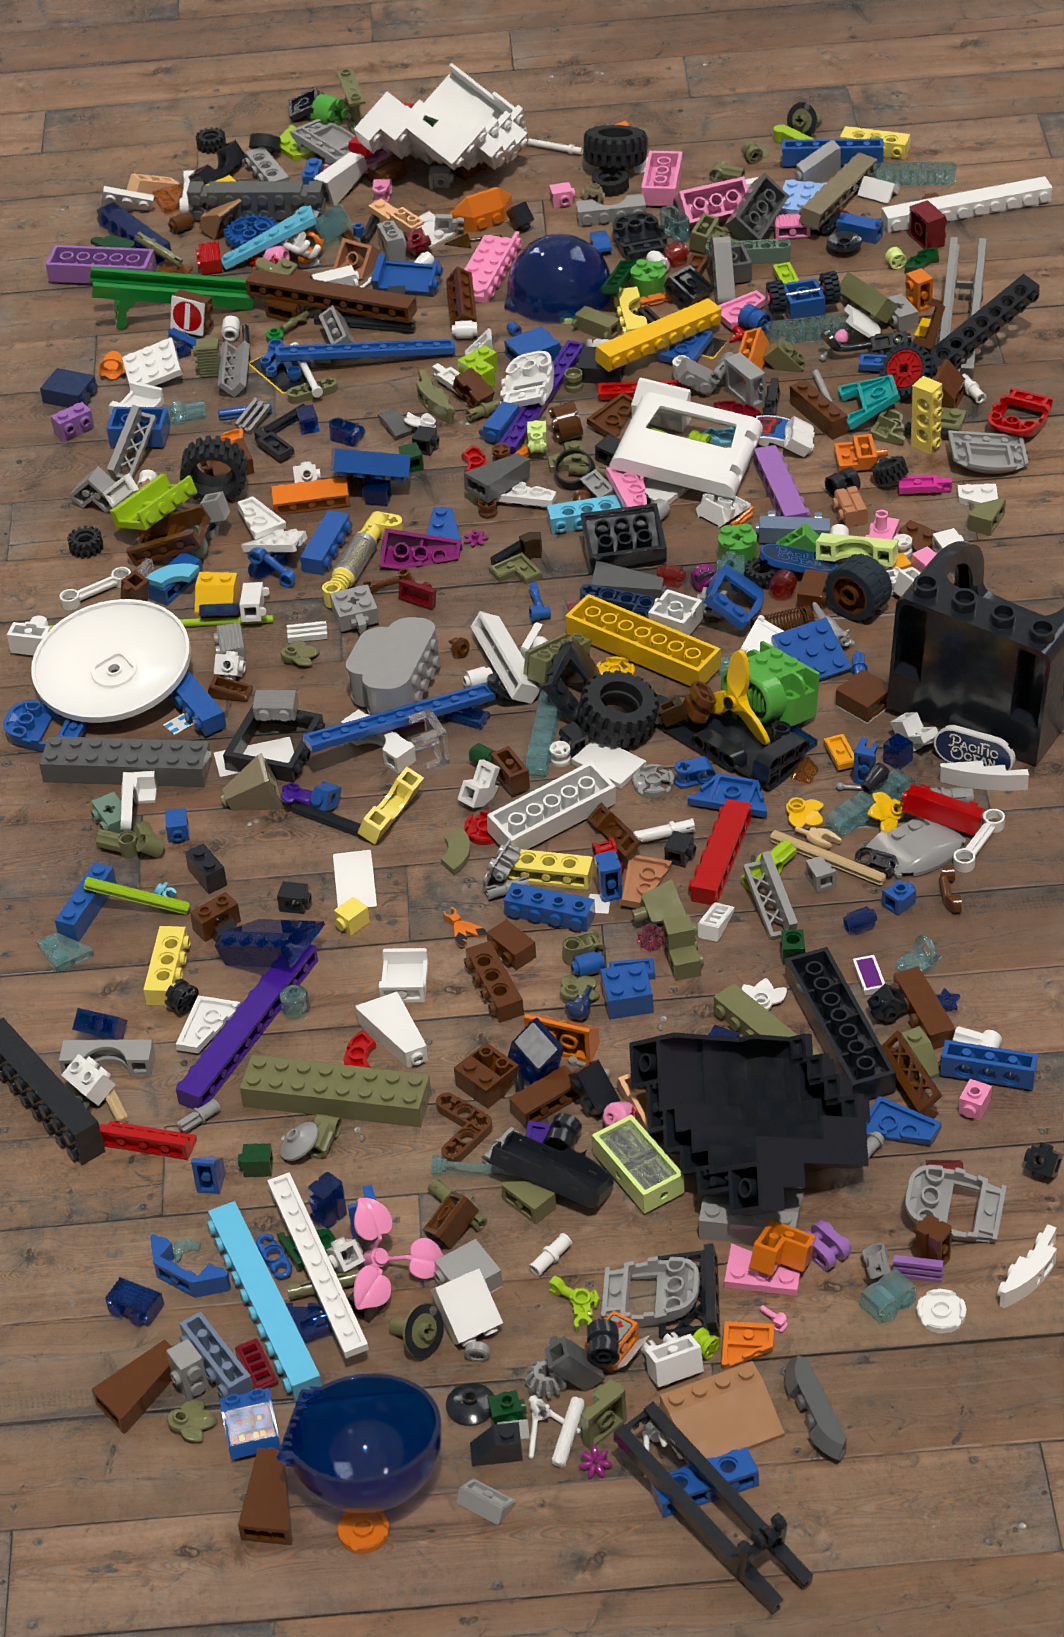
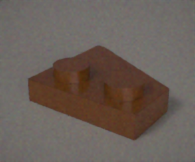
M909 520L899 529V534H906L912 538L911 547L915 551H919L927 546L932 550L933 534L938 533L912 520Z

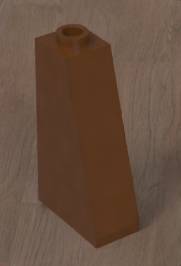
M297 269L292 274V276L312 279V273ZM272 299L265 301L266 316L284 322L302 314L305 305Z
M163 1340L92 1388L95 1404L123 1434L130 1430L172 1382L166 1350L173 1346L166 1340Z
M258 1448L238 1523L240 1538L243 1541L292 1545L287 1473L283 1450L276 1448Z

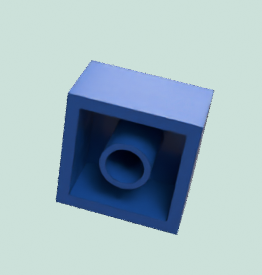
M645 962L600 969L601 987L609 1020L654 1013L653 993Z

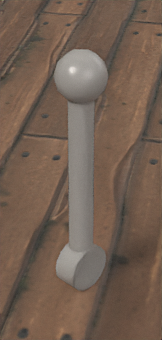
M841 782L836 785L838 790H862L861 786L844 785ZM880 786L877 787V788H876L874 791H872V792H873V793L880 792L881 787H880Z
M576 1056L568 1058L569 1065L571 1066L587 1064L577 1060ZM604 1069L607 1076L609 1077L611 1075L610 1070Z

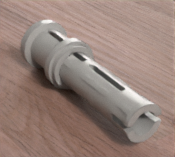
M727 352L719 359L717 367L709 376L711 382L718 383L725 375V358L735 354Z

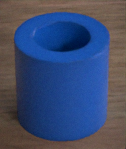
M355 223L353 225L354 236L360 238L364 231V226L362 223Z
M511 321L508 323L507 330L512 335L517 336L522 332V328L516 322Z

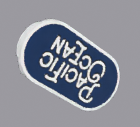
M948 725L941 729L934 738V746L937 753L949 763L983 761L984 766L1005 765L1006 771L1011 770L1015 764L1016 757L1013 749L1008 747L1009 744L1005 740L956 725Z

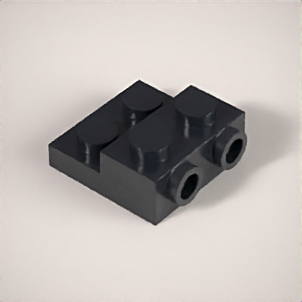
M315 87L288 100L291 121L301 120L306 115L311 120V113L313 114L314 108H312L313 102L318 95L324 93Z
M691 265L668 276L663 286L668 294H672L677 298L678 303L686 308L700 302L701 298L712 293L715 288Z

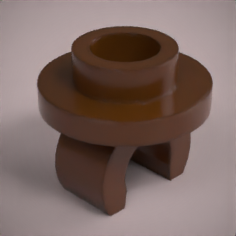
M455 637L449 641L452 644V653L455 656L464 657L468 653L470 645L467 639Z

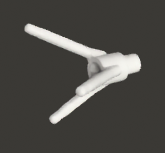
M536 1395L529 1398L530 1409L533 1412L529 1445L530 1459L534 1457L538 1421L552 1417L563 1424L565 1420L550 1410L549 1404L544 1403ZM577 1427L576 1433L581 1434L582 1430Z

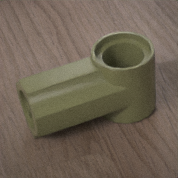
M717 161L711 169L709 177L714 182L744 177L745 169L727 165L724 161Z
M142 821L137 823L133 828L137 837L136 850L153 857H159L164 849V841L156 837L149 822Z
M100 829L96 839L97 847L120 852L121 856L125 859H132L139 854L136 850L137 837L133 831L116 833Z
M323 1114L316 1115L314 1123L319 1129V1135L314 1146L307 1152L313 1158L321 1159L326 1157L333 1139L339 1137L342 1128V1119L339 1117Z

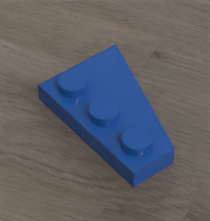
M878 1096L870 1109V1123H866L867 1135L877 1131L887 1140L931 1145L942 1128L941 1122L881 1096Z

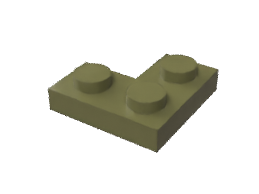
M583 440L564 442L565 450L577 448L585 451ZM560 454L548 456L550 473L555 472L554 463ZM572 454L565 457L560 462L557 472L569 471L570 462L586 464V456Z

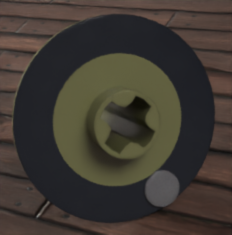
M807 102L794 104L787 115V126L809 137L815 133L817 125H820L823 121L822 116L817 114L814 107Z
M422 1303L415 1306L406 1319L400 1317L392 1318L389 1323V1330L392 1334L403 1336L405 1347L412 1356L426 1358L432 1355L439 1347L443 1337L444 1323L442 1315L436 1306Z

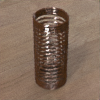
M809 605L778 613L775 612L771 615H764L767 622L769 620L772 624V619L773 625L783 631L788 630V628L791 629V626L795 628L801 626V624L804 625L815 621L813 611ZM755 617V618H752V619H751V621H750V627H751V629H752V627H753V625H754V623L756 622V620H757L758 617Z

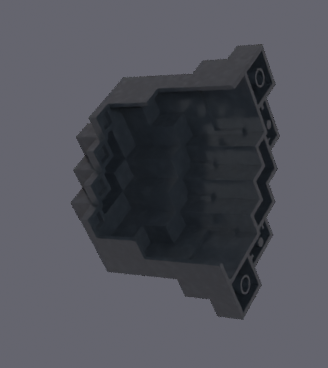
M673 1032L629 1043L631 1089L646 1090L648 1133L664 1134L665 1154H680L681 1175H697L698 1196L722 1197L729 1195L730 1215L756 1216L785 1211L784 1191L805 1187L804 1170L827 1168L854 1169L869 1166L866 1123H870L869 1099H864V1094L852 1095V1080L847 1078L846 1074H835L834 1059L829 1058V1054L813 1055L812 1034L804 1033L791 1037L760 1034L727 1037Z

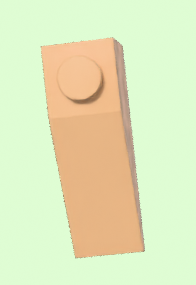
M131 173L127 190L157 197L179 188L180 184L171 177Z

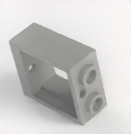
M740 352L725 358L726 389L744 405L747 403L756 408L765 404V372ZM742 377L746 380V384L742 382Z

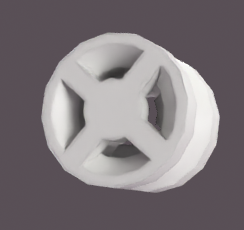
M906 534L896 535L893 540H898V554L904 553L906 557L911 556L912 538Z
M557 741L550 745L551 764L556 767L567 766L571 762L570 745L564 741Z

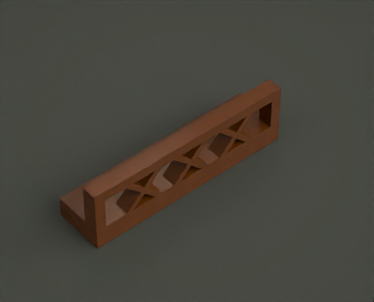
M457 266L446 279L451 328L452 325H455V321H477L472 272Z
M896 1031L881 1046L896 1071V1078L918 1112L934 1119L939 1114L934 1104L942 1097V1094L902 1033ZM897 1041L900 1042L899 1051L892 1047ZM904 1057H910L909 1066L905 1062ZM914 1073L921 1074L920 1083L916 1079ZM925 1089H930L933 1095L928 1097Z

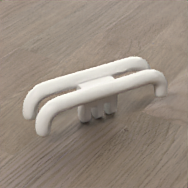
M302 231L277 244L307 259L315 258L321 250L320 245H315L312 252L307 251L310 241L305 240L306 233Z

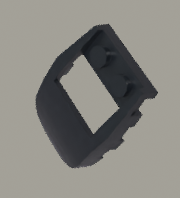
M635 212L621 215L614 219L612 226L619 252L627 260L646 257L651 251H659L669 255V244H667L665 228L663 225L658 224V219L653 214Z
M577 640L563 643L559 648L558 654L553 655L551 659L553 664L546 672V676L549 678L548 682L543 683L541 686L569 722L578 719L579 702L559 676L568 662L571 663L573 670L583 678L585 685L589 679L600 673L593 659Z

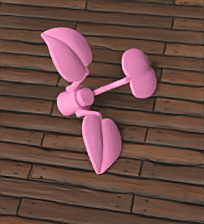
M359 1198L354 1216L355 1230L365 1240H374L376 1238L377 1240L370 1246L371 1250L364 1253L365 1261L363 1264L365 1267L358 1272L355 1279L354 1302L357 1310L380 1306L389 1299L391 1284L389 1279L382 1275L383 1270L379 1268L385 1266L387 1262L410 1260V1273L417 1278L427 1279L434 1277V1272L436 1271L434 1261L444 1256L434 1241L428 1238H421L411 1244L410 1255L389 1257L386 1250L377 1246L382 1240L381 1234H386L392 1229L390 1212L383 1204L376 1200Z

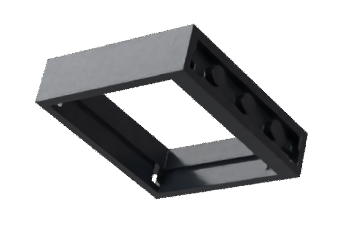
M253 705L223 754L226 770L241 772L255 758V756L243 754L262 723V720L255 719ZM297 710L294 721L292 719L290 721L267 720L268 722L307 729L305 734L324 729L325 727L322 714ZM302 738L288 763L266 758L265 760L276 780L294 783L298 775L302 774L305 763L309 761L311 751L305 745Z

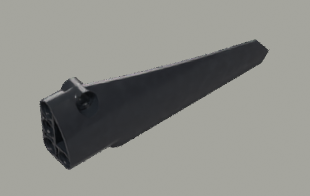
M657 694L659 704L670 700V698ZM710 713L707 722L695 724L691 720L686 722L684 719L675 726L666 727L665 724L660 726L657 718L655 722L656 727L728 771L735 769L750 779L759 780V784L768 790H773L793 773L810 747L808 740L795 732L790 733L791 726L784 721L774 722L772 728L763 726L770 739V743L767 745L762 744L755 737L744 721L720 714Z

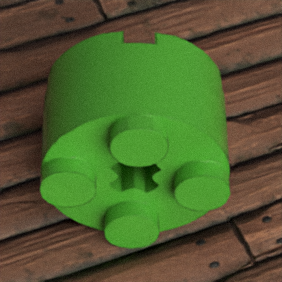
M326 93L318 95L312 105L314 112L313 114L311 113V120L320 119L323 125H328L330 122L340 126L343 119H346L348 115L343 99Z
M645 259L637 260L630 270L631 287L638 288L640 297L647 298L649 295L663 294L665 292V287L663 286L666 282L664 263L662 261H646Z
M744 523L721 527L718 535V555L722 563L725 561L730 566L739 568L745 567L749 559L757 558V534L750 524Z

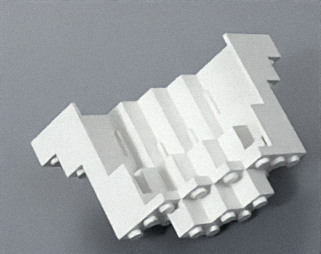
M452 63L449 65L451 73L424 103L419 99L410 108L402 104L389 92H386L354 128L358 142L373 154L376 150L382 148L387 153L392 151L401 159L410 154L415 159L420 157L429 165L435 161L440 165L444 162L453 170L461 165L470 170L478 162L480 164L485 162L495 170L504 162L508 164L510 160H514L518 154L517 152L528 144L529 137L526 132L528 127L524 110L521 106L517 105L514 107L495 91L492 95ZM426 115L439 121L431 127L423 120V117Z

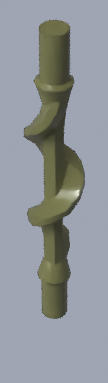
M305 305L302 314L290 318L289 321L280 326V329L285 332L291 327H295L298 322L306 323L309 314L317 309L323 311V308Z

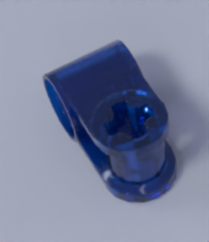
M333 418L329 421L330 439L333 442L354 447L358 443V439L365 435V429L359 423L350 422L342 418Z

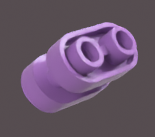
M819 1220L811 1226V1232L804 1230V1232L816 1236L811 1259L823 1270L828 1271L836 1265V1259L842 1261L851 1254L849 1240L838 1234L829 1222Z

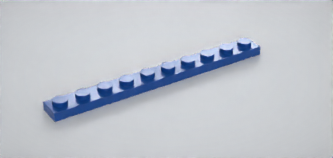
M454 339L285 345L275 346L276 361L289 362L299 360L304 362L307 360L323 361L325 359L342 360L345 358L360 359L370 357L375 359L379 357L395 358L397 356L413 357L417 355L447 356L455 354L456 348Z
M482 683L303 734V742L311 752L321 751L322 749L496 700V693L487 683Z

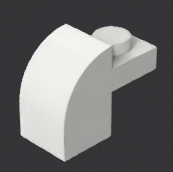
M917 712L904 713L890 722L900 743L910 751H916L924 745L933 741L932 738L938 733L936 727H923Z
M479 760L474 778L463 780L457 800L473 808L486 805L498 790L499 786L495 785L500 767L486 760Z

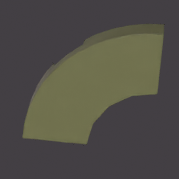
M462 828L444 837L445 843L449 848L446 854L441 857V864L453 874L459 872L466 865L470 854V840Z

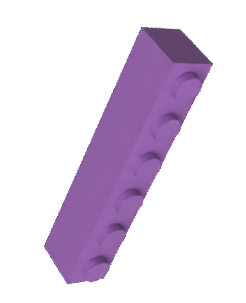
M776 445L754 449V465L777 515L810 518L809 509L805 508L804 499L799 495L798 486L794 485L793 475L789 474L788 465L783 462L782 452L778 451Z

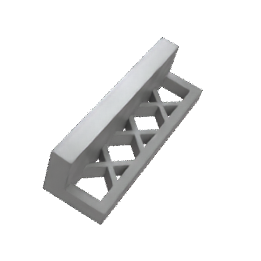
M225 340L222 343L218 387L235 398L246 387L250 344L243 341L236 348Z
M132 405L107 467L112 478L121 479L125 476L120 474L121 469L129 465L131 469L129 474L133 479L157 417L155 415L143 413L139 406ZM142 418L150 420L147 426L140 427L139 424ZM142 433V441L135 444L133 442L134 437ZM136 450V457L128 460L127 454Z
M770 851L762 852L760 861L743 864V871L770 940L781 938V931L774 932L771 925L774 921L783 925L784 930H796L798 922ZM760 868L763 875L761 878H757L751 874L750 870ZM760 885L769 889L768 896L758 892L757 889ZM767 903L776 907L774 915L765 911L764 907Z

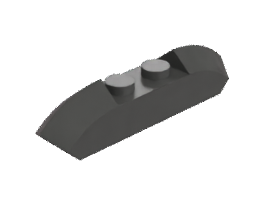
M801 1356L794 1357L789 1360L785 1372V1384L788 1394L795 1397L798 1408L804 1410L807 1426L811 1430L808 1435L813 1443L830 1457L843 1460L846 1454L847 1437L809 1360Z

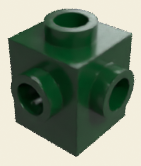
M517 1390L505 1391L487 1397L492 1425H496L499 1422L524 1420L523 1414H527L524 1399L519 1400Z

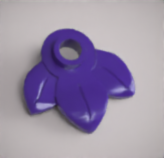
M288 783L282 787L281 799L284 802L291 803L297 800L309 806L311 805V790L302 789L296 783Z

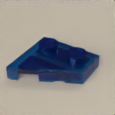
M293 1303L285 1304L304 1343L334 1332L321 1304L308 1303L307 1307L294 1306Z

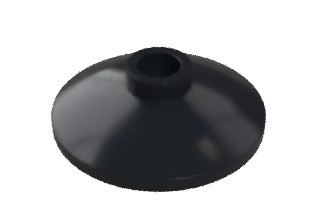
M850 231L835 232L827 239L828 247L837 252H851L858 249L862 244L861 237Z
M498 674L488 675L487 683L496 693V697L502 700L518 701L511 698Z
M466 1383L453 1389L447 1397V1414L454 1422L463 1426L482 1424L490 1418L487 1397L494 1394L488 1387L482 1384Z

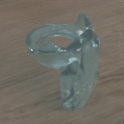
M922 934L915 939L914 950L900 957L896 962V967L898 971H903L919 966L922 971L933 966L942 958V955H937L932 940ZM924 941L929 947L930 954L923 950Z

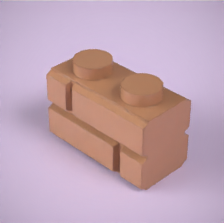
M857 487L837 489L835 491V498H832V505L834 510L837 509L839 521H843L847 528L854 527L856 524L858 526L866 524L868 522V510Z

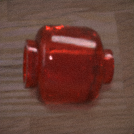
M675 241L663 250L664 257L672 267H677L688 259L689 251L683 242Z
M778 570L769 583V589L778 598H788L793 594L797 586V578L789 570Z

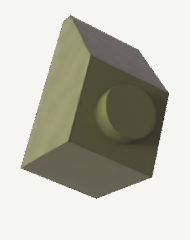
M999 498L977 504L973 511H969L967 516L969 530L991 536L1005 515L1006 499Z
M918 1026L902 1032V1035L931 1079L940 1076L941 1070L931 1041L921 1027ZM904 1057L905 1062L909 1066L910 1057ZM914 1073V1075L917 1077V1079H918L919 1082H920L921 1074H920V1073Z
M513 1181L501 1184L503 1200L535 1225L556 1209V1195L553 1191L530 1181Z

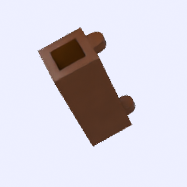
M134 570L121 580L120 599L148 602L149 580Z

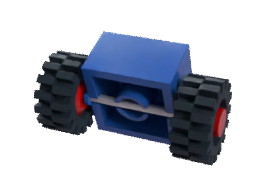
M837 272L820 273L819 284L816 278L784 284L782 280L767 282L765 287L766 300L768 301L767 305L770 313L786 312L790 321L825 316V305L840 303L841 287Z

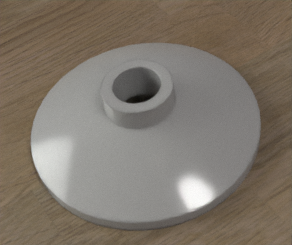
M304 1122L291 1129L281 1143V1157L286 1161H294L309 1152L319 1135L317 1125L313 1122Z

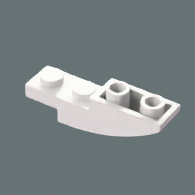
M1047 1224L1044 1232H1039L1036 1238L1034 1251L1030 1250L1027 1258L1019 1256L1016 1264L1010 1265L1007 1273L1008 1279L1006 1282H1001L997 1293L1000 1296V1307L1006 1308L1022 1300L1033 1292L1049 1275L1056 1263L1057 1248H1054L1056 1227Z

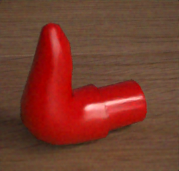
M735 325L731 330L736 335L730 338V343L742 340L745 332L744 329Z

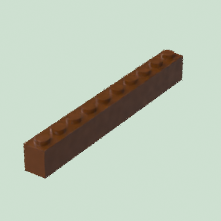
M256 269L246 279L248 296L328 309L333 305L337 311L410 323L417 312L416 296Z

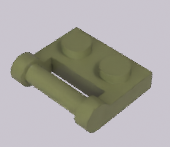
M942 407V428L961 430L967 411Z

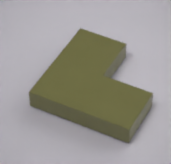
M523 553L489 567V572L499 582L516 575L525 585H528L529 582H535L543 578L542 572Z

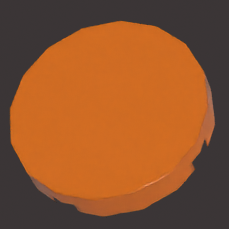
M359 1505L346 1511L340 1518L341 1521L337 1528L340 1543L353 1553L367 1554L374 1552L382 1547L388 1539L390 1528L387 1516L379 1508L375 1507L374 1509L368 1507V1505Z

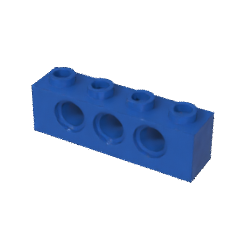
M945 1040L941 1056V1075L1033 1090L1037 1074L1038 1054Z
M747 1447L731 1450L727 1454L718 1457L707 1458L738 1493L759 1486V1470ZM690 1465L669 1473L698 1506L720 1499L705 1481H701L703 1479ZM651 1482V1493L662 1518L679 1513Z

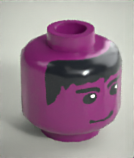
M710 564L696 566L691 572V580L695 588L699 592H702L703 587L708 588L710 584L708 581L716 571Z

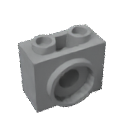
M394 220L377 224L379 247L383 254L386 255L387 260L406 261L405 253L407 252V246L402 230L398 229Z

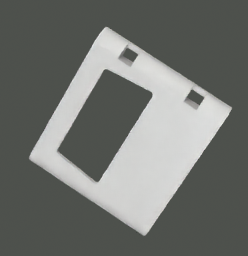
M649 392L642 396L610 462L609 468L734 499L754 449L763 432V426L754 417ZM660 409L736 428L732 446L728 449L647 429V426Z

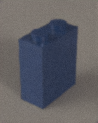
M56 368L41 386L40 391L43 403L69 408L80 402L86 405L97 392L98 385L95 375Z

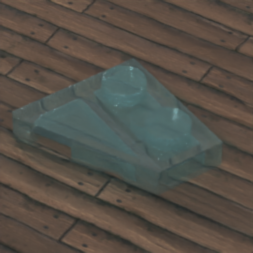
M57 932L36 941L38 948L56 973L94 956L92 947Z

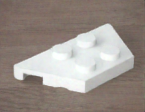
M278 529L273 531V534L244 543L241 546L243 552H250L256 547L263 548L267 552H295L297 550L296 544L297 547L301 546L302 542L307 539L306 531H297V529L288 531Z

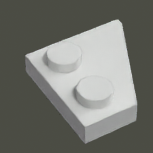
M996 484L958 485L957 487L958 501L964 505L975 507L979 503L998 499Z

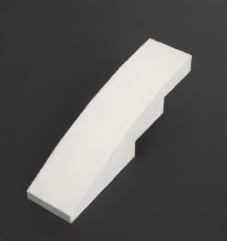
M983 761L940 764V782L981 790H1028V769L1006 771L1005 765L984 766Z

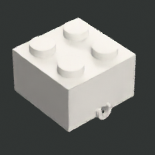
M667 589L660 599H655L654 606L648 612V618L690 635L703 619L702 600Z

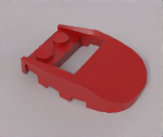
M1011 388L1009 395L1004 394L1000 397L998 403L992 405V411L988 414V427L1023 437H1032L1046 425L1054 398ZM1010 404L1020 408L1031 409L1035 412H1043L1037 423L1032 420L1020 422V419L1016 416L1002 417Z

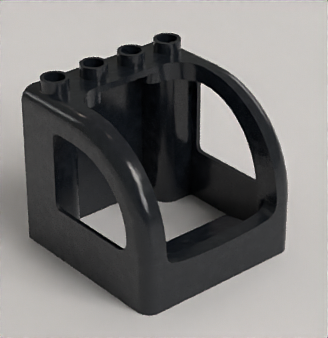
M966 541L953 542L940 550L896 603L886 707L903 714L917 712L921 721L940 729L948 725H956L1001 738L1009 744L1008 747L1010 749H1013L1016 760L1036 767L1064 729V694L1062 695L1064 684V607L1056 613L1042 615L991 593L984 585V557L980 547ZM953 568L955 569L954 584L947 578V575Z

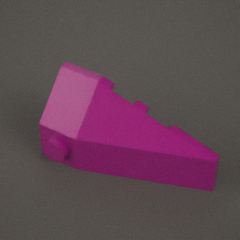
M385 528L379 567L399 570L459 559L461 540Z

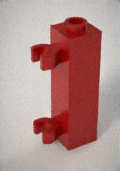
M911 784L908 791L904 790L900 802L904 803L901 811L973 836L976 835L985 810L978 807L979 803L971 800L967 803L929 790L930 786L921 784V786Z

